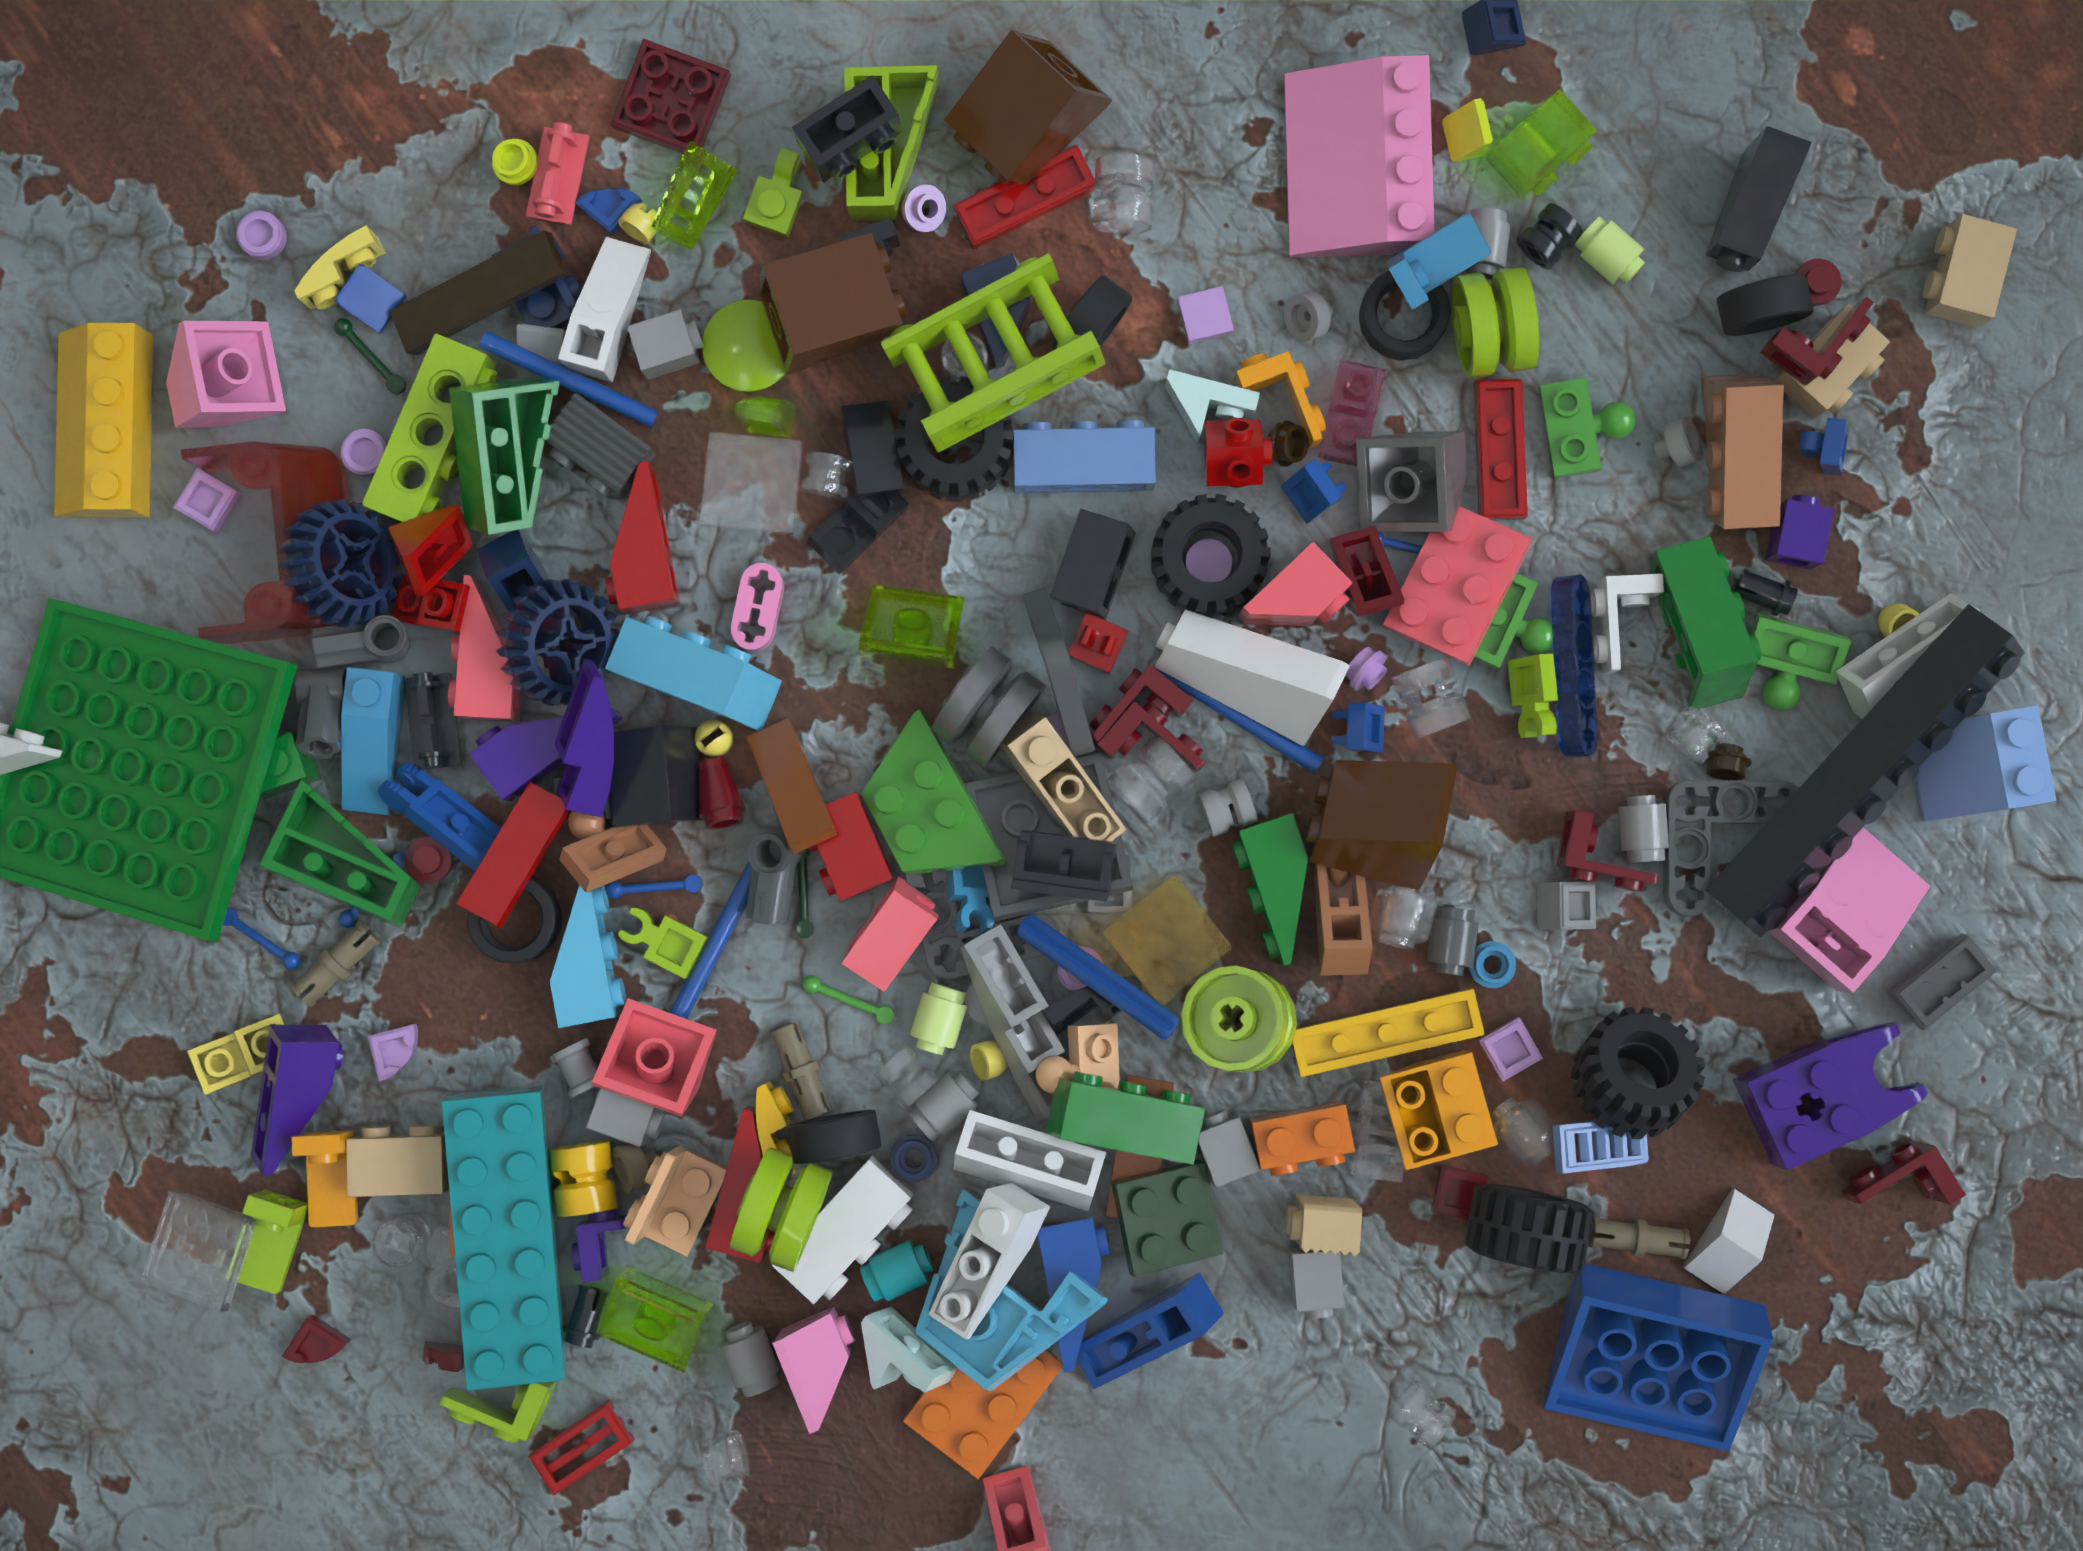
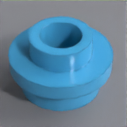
M1488 941L1476 947L1474 967L1468 968L1470 975L1479 985L1487 988H1499L1506 985L1513 978L1516 971V959L1513 952L1505 944ZM1493 955L1499 961V968L1495 973L1489 974L1485 971L1483 963L1488 956Z

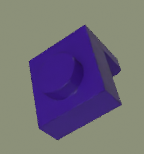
M617 1208L591 1213L588 1220H584L576 1225L578 1242L572 1243V1262L574 1270L581 1271L582 1283L601 1281L609 1275L605 1232L627 1228L623 1226L627 1215L618 1216Z

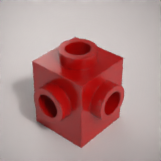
M1232 418L1222 421H1204L1206 486L1241 488L1247 485H1263V466H1272L1271 438H1263L1261 420Z

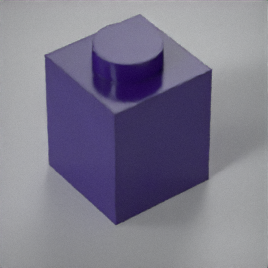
M1793 495L1792 499L1782 502L1780 506V526L1771 527L1765 560L1809 570L1824 564L1834 508L1820 506V499L1807 495Z

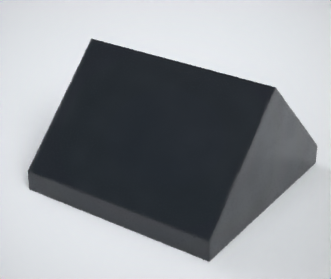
M662 725L614 732V764L609 791L612 828L703 821L699 818L698 763L700 762V753L695 744L697 727Z

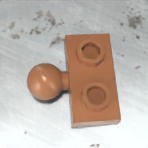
M571 811L568 816L569 830L575 837L581 840L563 847L559 860L587 893L663 861L667 848L648 825L615 827L605 830L606 819L604 813L601 818Z

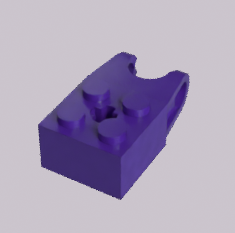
M1895 1022L1879 1024L1823 1041L1813 1042L1733 1079L1773 1166L1790 1170L1872 1133L1918 1104L1927 1096L1928 1091L1924 1083L1915 1082L1905 1086L1884 1088L1874 1075L1873 1065L1877 1054L1900 1034ZM1801 1096L1808 1097L1809 1101L1808 1109L1804 1114L1797 1112L1796 1106L1803 1104L1800 1100Z

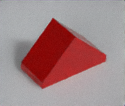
M450 505L388 527L402 567L416 596H425L473 546L460 505Z

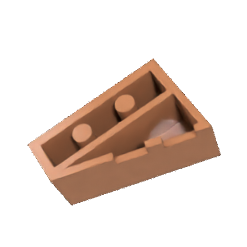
M1758 373L1702 376L1707 443L1706 463L1709 474V488L1705 494L1707 515L1711 516L1712 522L1723 529L1780 526L1784 385Z

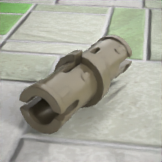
M359 920L356 926L332 949L326 947L319 954L321 959L296 982H293L291 989L299 996L309 985L314 984L315 986L301 999L305 1004L313 1007L316 1001L340 978L346 980L353 973L351 968L373 947L381 943V939L373 931L361 943H357V940L370 928L365 922Z
M799 1022L771 1032L770 1035L773 1038L785 1072L782 1073L785 1082L789 1081L804 1121L832 1110L817 1073L820 1066L817 1060H812Z
M1593 1217L1592 1228H1594V1232L1590 1233V1247L1626 1250L1636 1257H1643L1645 1253L1674 1256L1680 1259L1687 1258L1689 1249L1684 1248L1683 1245H1690V1233L1686 1228L1677 1229L1652 1226L1642 1219H1635L1633 1223Z

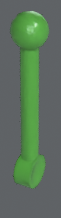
M814 975L805 977L802 982L805 992L810 994L819 992L876 1016L877 1021L881 1024H889L894 1019V1011L890 1006L883 1005L877 1007L821 984L819 978Z

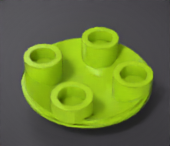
M736 301L724 306L713 315L703 334L702 341L704 347L702 352L709 371L719 382L734 392H753L772 386L785 375V370L761 301Z

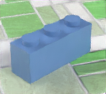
M1139 420L1119 421L1116 423V428H1098V423L1094 421L1070 423V429H1051V423L1047 422L1023 424V430H1014L1015 493L1154 491L1156 484L1155 427H1144V422Z

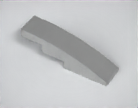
M1000 924L964 944L960 949L975 992L997 1044L1016 1083L1039 1122L1049 1116L1053 1094L1047 1093L1040 1088L1036 1081V1069L1043 1059L1049 1056H1058L1065 1052L1042 1012L1043 1009L1048 1007L1047 1002Z

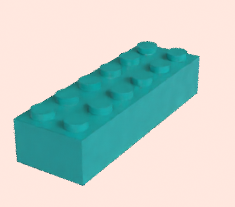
M543 1085L446 1095L442 1100L466 1390L565 1380L567 1363Z

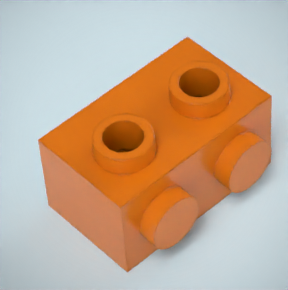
M1341 1101L1248 1118L1257 1163L1261 1170L1269 1169L1271 1176L1298 1171L1297 1163L1316 1160L1317 1167L1345 1162L1344 1154L1355 1152L1346 1104Z

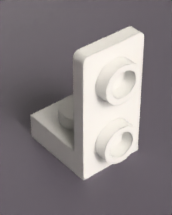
M1663 574L1606 576L1597 582V589H1592L1590 597L1591 612L1593 617H1599L1600 635L1594 636L1593 655L1595 662L1601 663L1602 674H1612L1621 669L1617 600L1621 599V607L1650 605V598H1654L1664 592Z

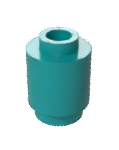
M911 1239L869 1257V1263L860 1267L864 1283L874 1302L883 1298L890 1301L928 1284L929 1278L927 1273L934 1270L925 1246L921 1244L915 1247Z

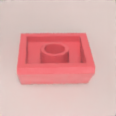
M628 998L592 1080V1085L682 1117L699 1090L717 1030Z

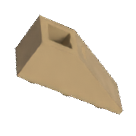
M1031 712L1010 729L1000 743V748L1021 777L1070 836L1113 841L1127 830L1045 716Z

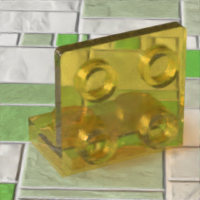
M1171 876L1102 931V934L1146 990L1162 1006L1176 996L1175 993L1231 950V944L1177 876Z

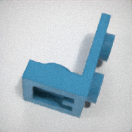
M1465 213L1389 259L1386 263L1413 310L1429 300L1427 296L1429 291L1489 256L1491 249L1469 213Z

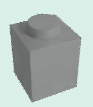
M681 309L627 326L640 369L648 380L701 363L696 349L703 348L704 344L695 320L688 322Z
M600 1088L586 1128L641 1147L647 1143L649 1137L657 1138L666 1113L658 1108Z
M1221 1110L1203 1117L1198 1145L1216 1188L1261 1171L1242 1121L1237 1113L1228 1116L1226 1110Z
M1301 1247L1288 1248L1292 1302L1296 1311H1305L1306 1318H1326L1334 1315L1333 1309L1345 1308L1340 1252L1334 1255L1330 1250L1325 1255L1322 1250L1315 1254L1312 1249L1305 1253Z

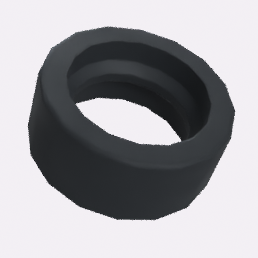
M1387 271L1375 279L1363 297L1359 311L1361 333L1369 346L1383 357L1399 361L1417 359L1431 351L1447 330L1451 315L1449 296L1442 284L1429 291L1427 296L1431 306L1432 318L1428 329L1424 334L1413 340L1402 341L1394 339L1383 331L1378 322L1377 315L1379 302L1383 296L1389 291L1399 288L1391 272Z
M1793 274L1759 280L1731 289L1716 299L1723 332L1727 336L1748 335L1783 327L1805 319L1814 312L1807 279L1804 275Z
M1103 275L1091 285L1066 319L1075 335L1079 334L1082 336L1092 331L1101 347L1128 310L1133 297L1107 276ZM1055 337L1051 343L1053 349H1056L1058 345Z
M531 877L523 890V893L530 895L538 903L542 914L541 927L537 935L527 944L517 947L507 946L498 942L490 933L486 921L467 912V928L472 942L485 956L502 963H524L542 956L553 946L561 930L562 912L556 895L545 883Z
M875 1110L834 1114L797 1122L787 1127L794 1164H808L850 1157L874 1151L882 1145Z

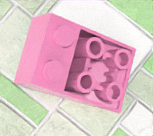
M1864 827L1853 838L1849 850L1839 859L1832 860L1819 874L1820 877L1815 887L1807 894L1800 895L1787 909L1784 920L1776 928L1768 931L1835 991L1855 992L1886 956L1930 888L1928 883Z

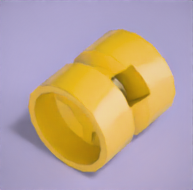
M610 1141L572 1144L548 1150L551 1176L559 1179L560 1183L553 1190L556 1216L585 1215L618 1207L615 1181L607 1177V1172L613 1167Z

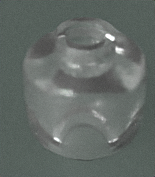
M1425 884L1422 885L1419 891L1396 885H1384L1378 889L1370 917V928L1378 934V942L1397 948L1414 950L1415 943L1419 944L1428 940L1437 903L1432 896L1423 892Z
M1511 1096L1492 1112L1491 1115L1496 1119V1122L1493 1124L1498 1143L1496 1146L1515 1166H1523L1528 1163L1531 1168H1534L1554 1152L1552 1125L1559 1123L1536 1098L1527 1097L1517 1102Z

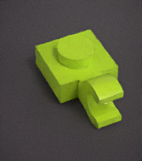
M781 147L775 163L772 180L758 176L743 216L745 223L786 238L789 237L804 197L802 191L792 188L802 164L799 153Z

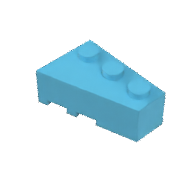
M646 615L643 623L628 617L625 618L605 667L606 670L676 699L704 708L719 716L722 715L754 730L760 731L764 728L782 680L749 664L750 654L728 645L724 646L722 653L710 649L709 646L712 640L685 630L682 638L670 633L672 625Z

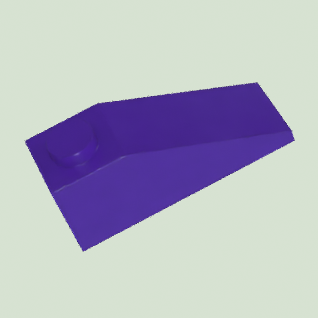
M611 708L614 726L624 718L618 710ZM564 716L510 725L502 730L499 726H495L475 741L478 748L472 751L469 756L502 800L512 802L524 792L529 782L536 784L563 764L554 743Z
M326 1025L269 1026L251 1149V1158L262 1175H272L292 1147V1137L300 1135L332 1088L335 1070H339L342 1065V1045Z

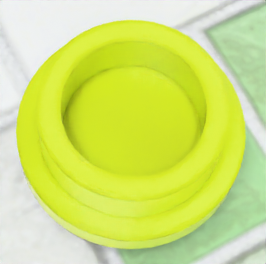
M522 139L505 140L498 144L493 152L492 167L494 173L502 182L508 185L518 186L528 182L538 169L539 160L537 152L528 142Z

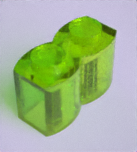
M1559 89L1493 147L1486 160L1521 199L1525 198L1532 191L1539 197L1559 179L1554 172L1566 161L1574 166L1594 148L1589 140L1597 132V129L1567 95Z

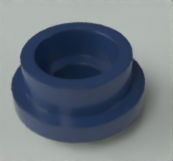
M916 1134L907 1135L899 1139L893 1146L890 1154V1164L894 1173L902 1180L920 1182L933 1173L937 1164V1152L932 1142L924 1136ZM911 1149L920 1151L923 1156L922 1163L916 1167L908 1165L905 1160L907 1151Z

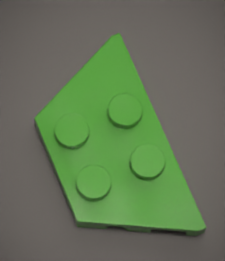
M920 709L913 713L861 793L902 872L907 875L930 873L938 869L955 871L965 870V867L990 864L995 867L1007 863V860L938 735L931 728L932 725L928 717Z

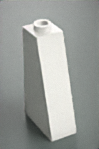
M1188 610L1184 611L1177 625L1170 622L1166 624L1155 647L1163 650L1155 668L1302 746L1305 745L1329 708L1350 665L1343 661Z

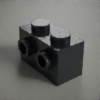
M873 75L792 127L798 146L823 183L832 177L834 180H839L849 175L858 166V160L872 151L874 154L886 151L897 142V135L902 132L899 114Z

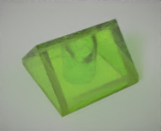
M872 585L859 640V652L863 657L955 669L964 597Z
M628 1267L617 1276L613 1284L599 1334L603 1338L685 1373L714 1304Z

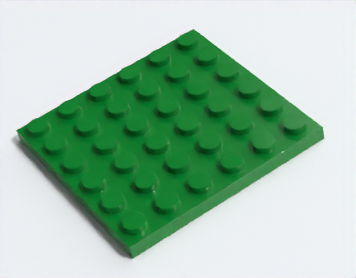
M49 598L9 734L14 736L17 728L45 736L43 745L62 750L60 758L0 775V877L206 941L218 942L298 665Z

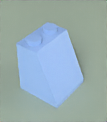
M2038 705L1964 718L1953 730L1948 744L1940 751L1933 752L1919 767L1915 784L1922 821L2006 810L2056 801Z

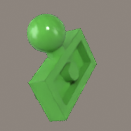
M1587 377L1539 386L1553 478L1557 479L1601 471L1596 433L1602 432L1605 436L1612 439L1626 437L1635 427L1636 416L1633 409L1626 403L1616 401L1604 406L1599 414L1593 415Z
M1516 574L1473 659L1494 669H1499L1514 636L1519 637L1522 646L1528 652L1535 655L1546 654L1555 647L1558 640V632L1551 621L1545 618H1533L1529 621L1523 619L1537 588V582Z
M1757 613L1750 632L1755 634L1760 645L1761 659L1757 664L1779 670L1778 674L1770 677L1763 686L1762 696L1764 702L1776 711H1787L1793 708L1801 696V689L1796 681L1798 675L1836 685L1838 676L1835 671L1843 667L1851 644L1849 637Z

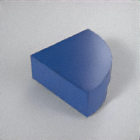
M606 188L589 191L582 195L575 203L583 212L613 236L620 228L618 220L626 209L633 204L641 203L642 200L637 194L625 188Z

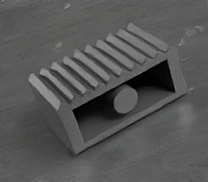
M577 393L572 396L565 408L561 410L559 416L555 418L554 423L551 424L549 440L545 439L552 446L548 452L549 456L570 471L575 464L590 474L585 482L606 498L612 492H615L624 499L632 488L638 464L646 461L650 463L656 456L651 447Z

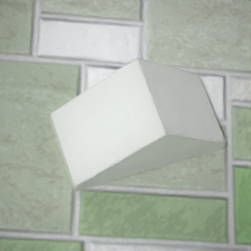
M1732 1188L1682 1267L1722 1294H1725L1762 1261L1774 1214Z

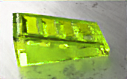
M691 140L679 161L651 227L692 250L738 169ZM702 164L713 170L710 178L698 172ZM692 181L705 187L702 196L689 189ZM683 197L697 204L694 213L679 205ZM674 213L690 222L687 230L670 221Z
M758 395L745 398L736 403L735 414L747 432L786 439L791 437L796 412L795 403Z

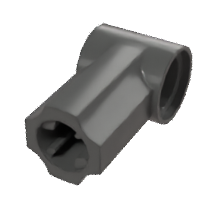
M380 615L371 619L368 623H356L349 627L334 625L312 628V643L318 670L380 661L383 663H395L401 661L410 649V637L407 630L397 618L391 615ZM384 629H394L399 632L397 645L389 650H381L375 646L377 634Z
M347 667L324 670H298L295 679V691L300 713L296 747L301 754L311 756L314 759H331L332 755L340 752L341 711Z
M782 827L754 837L747 849V857L752 870L746 918L751 919L752 922L767 925H784L789 922L795 867L801 860L804 850L796 854L792 852ZM771 841L776 842L782 851L780 862L775 860L770 853L769 846Z

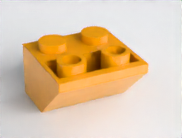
M1459 1050L1416 1062L1379 1077L1405 1170L1498 1145L1472 1052Z

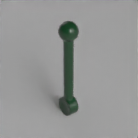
M340 318L334 323L336 334L345 336L386 380V387L390 392L396 395L403 393L406 390L405 380L401 376L393 375L353 332L352 323L348 319Z
M809 848L804 850L802 858L798 862L799 921L795 925V933L800 938H809L814 931L808 914L807 857L811 853Z

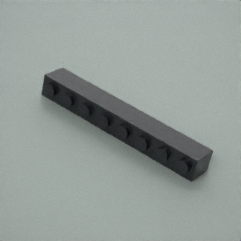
M1968 604L1705 890L1760 938L1766 931L1776 928L1784 920L1787 909L1800 895L1807 894L1815 887L1820 877L1819 874L1831 861L1839 859L1849 850L1857 833L1866 824L1873 823L1881 816L1886 807V802L1897 790L1908 786L1916 778L1919 767L1933 752L1940 751L1948 744L1953 730L1966 716L1975 714L1982 707L1988 692L2000 680H2004L2014 673L2020 663V658L2025 654L2015 637Z

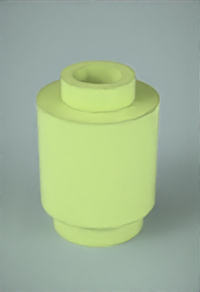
M1600 216L1574 244L1582 251L1580 257L1612 285L1619 279L1627 284L1645 264L1639 257L1645 249L1615 222L1611 220L1607 223Z
M930 983L928 993H922L910 1031L911 1036L918 1038L917 1048L943 1055L945 1047L955 1048L968 1007L964 1004L966 992L938 983Z

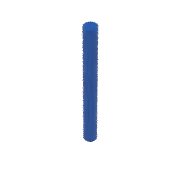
M489 331L484 332L478 348L543 378L559 380L560 386L650 428L659 412Z
M1158 670L1182 691L1310 772L1315 773L1324 758L1306 746L1292 741Z
M749 862L743 870L669 1013L685 1019L688 1018L748 903L752 870Z

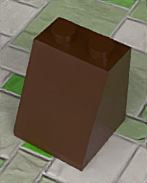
M1011 30L944 120L956 131L953 137L963 148L971 153H976L977 151L987 161L985 168L993 177L1005 184L1008 181L1027 184L1050 160L1057 156L1109 106L1112 99L1050 41Z
M872 232L763 264L757 290L786 375L796 373L889 337L895 329L901 326V318L906 316L904 302L898 289L891 290L886 273L891 271L889 258L882 244L876 246Z
M1336 760L1329 777L1321 775L1316 788L1314 803L1321 804L1319 816L1312 814L1305 837V842L1313 844L1309 862L1419 892L1443 846L1457 765L1427 762Z

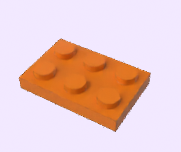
M1046 1349L993 1391L983 1389L958 1368L950 1382L926 1393L923 1392L904 1417L903 1422L979 1479L1062 1369V1360Z

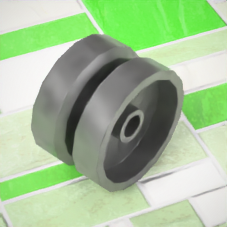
M993 646L959 680L931 727L943 738L953 743L960 740L972 725L975 724L977 728L966 744V755L984 768L1001 751L1000 743L1010 729L1028 715L1046 687L1044 683L1025 671L1018 674L1005 690H1002L1001 686L1011 671L1012 661Z

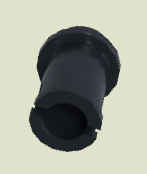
M1744 568L1740 574L1741 580L1738 579L1734 592L1737 591L1741 598L1746 601L1771 609L1773 616H1777L1779 613L1788 615L1796 599L1798 589L1791 587V582L1785 580L1782 584L1749 572V570Z
M579 1284V1291L569 1325L563 1326V1331L566 1332L564 1341L576 1346L592 1348L594 1340H599L600 1334L596 1333L609 1292L592 1286L589 1288L587 1285Z

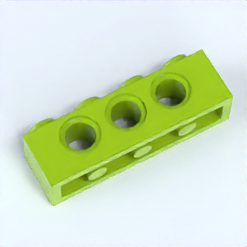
M437 333L434 334L362 502L364 507L399 523L442 509L443 500L439 497L446 481L451 482L459 470L451 403L443 402V391L452 383H461V386L496 382L497 371L494 370L496 363L487 354ZM442 425L443 437L441 441L436 445L426 446L424 437L427 430L432 426ZM415 468H424L425 479L423 483L415 489H408L406 478L409 472Z

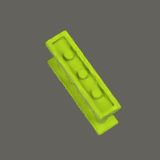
M1049 253L1040 258L1033 257L1021 262L1014 272L914 325L907 324L895 329L888 339L880 342L894 368L907 362L932 411L929 417L921 420L938 453L1106 364L1101 348L1092 331L1082 336L1079 334L1075 335L1054 297L1049 285L1060 279ZM1031 295L1058 342L1055 350L1040 358L1032 356L1007 310L1008 307ZM989 317L1016 365L1014 372L998 380L990 379L965 332L966 329ZM946 340H949L974 387L972 394L955 403L948 401L923 352Z

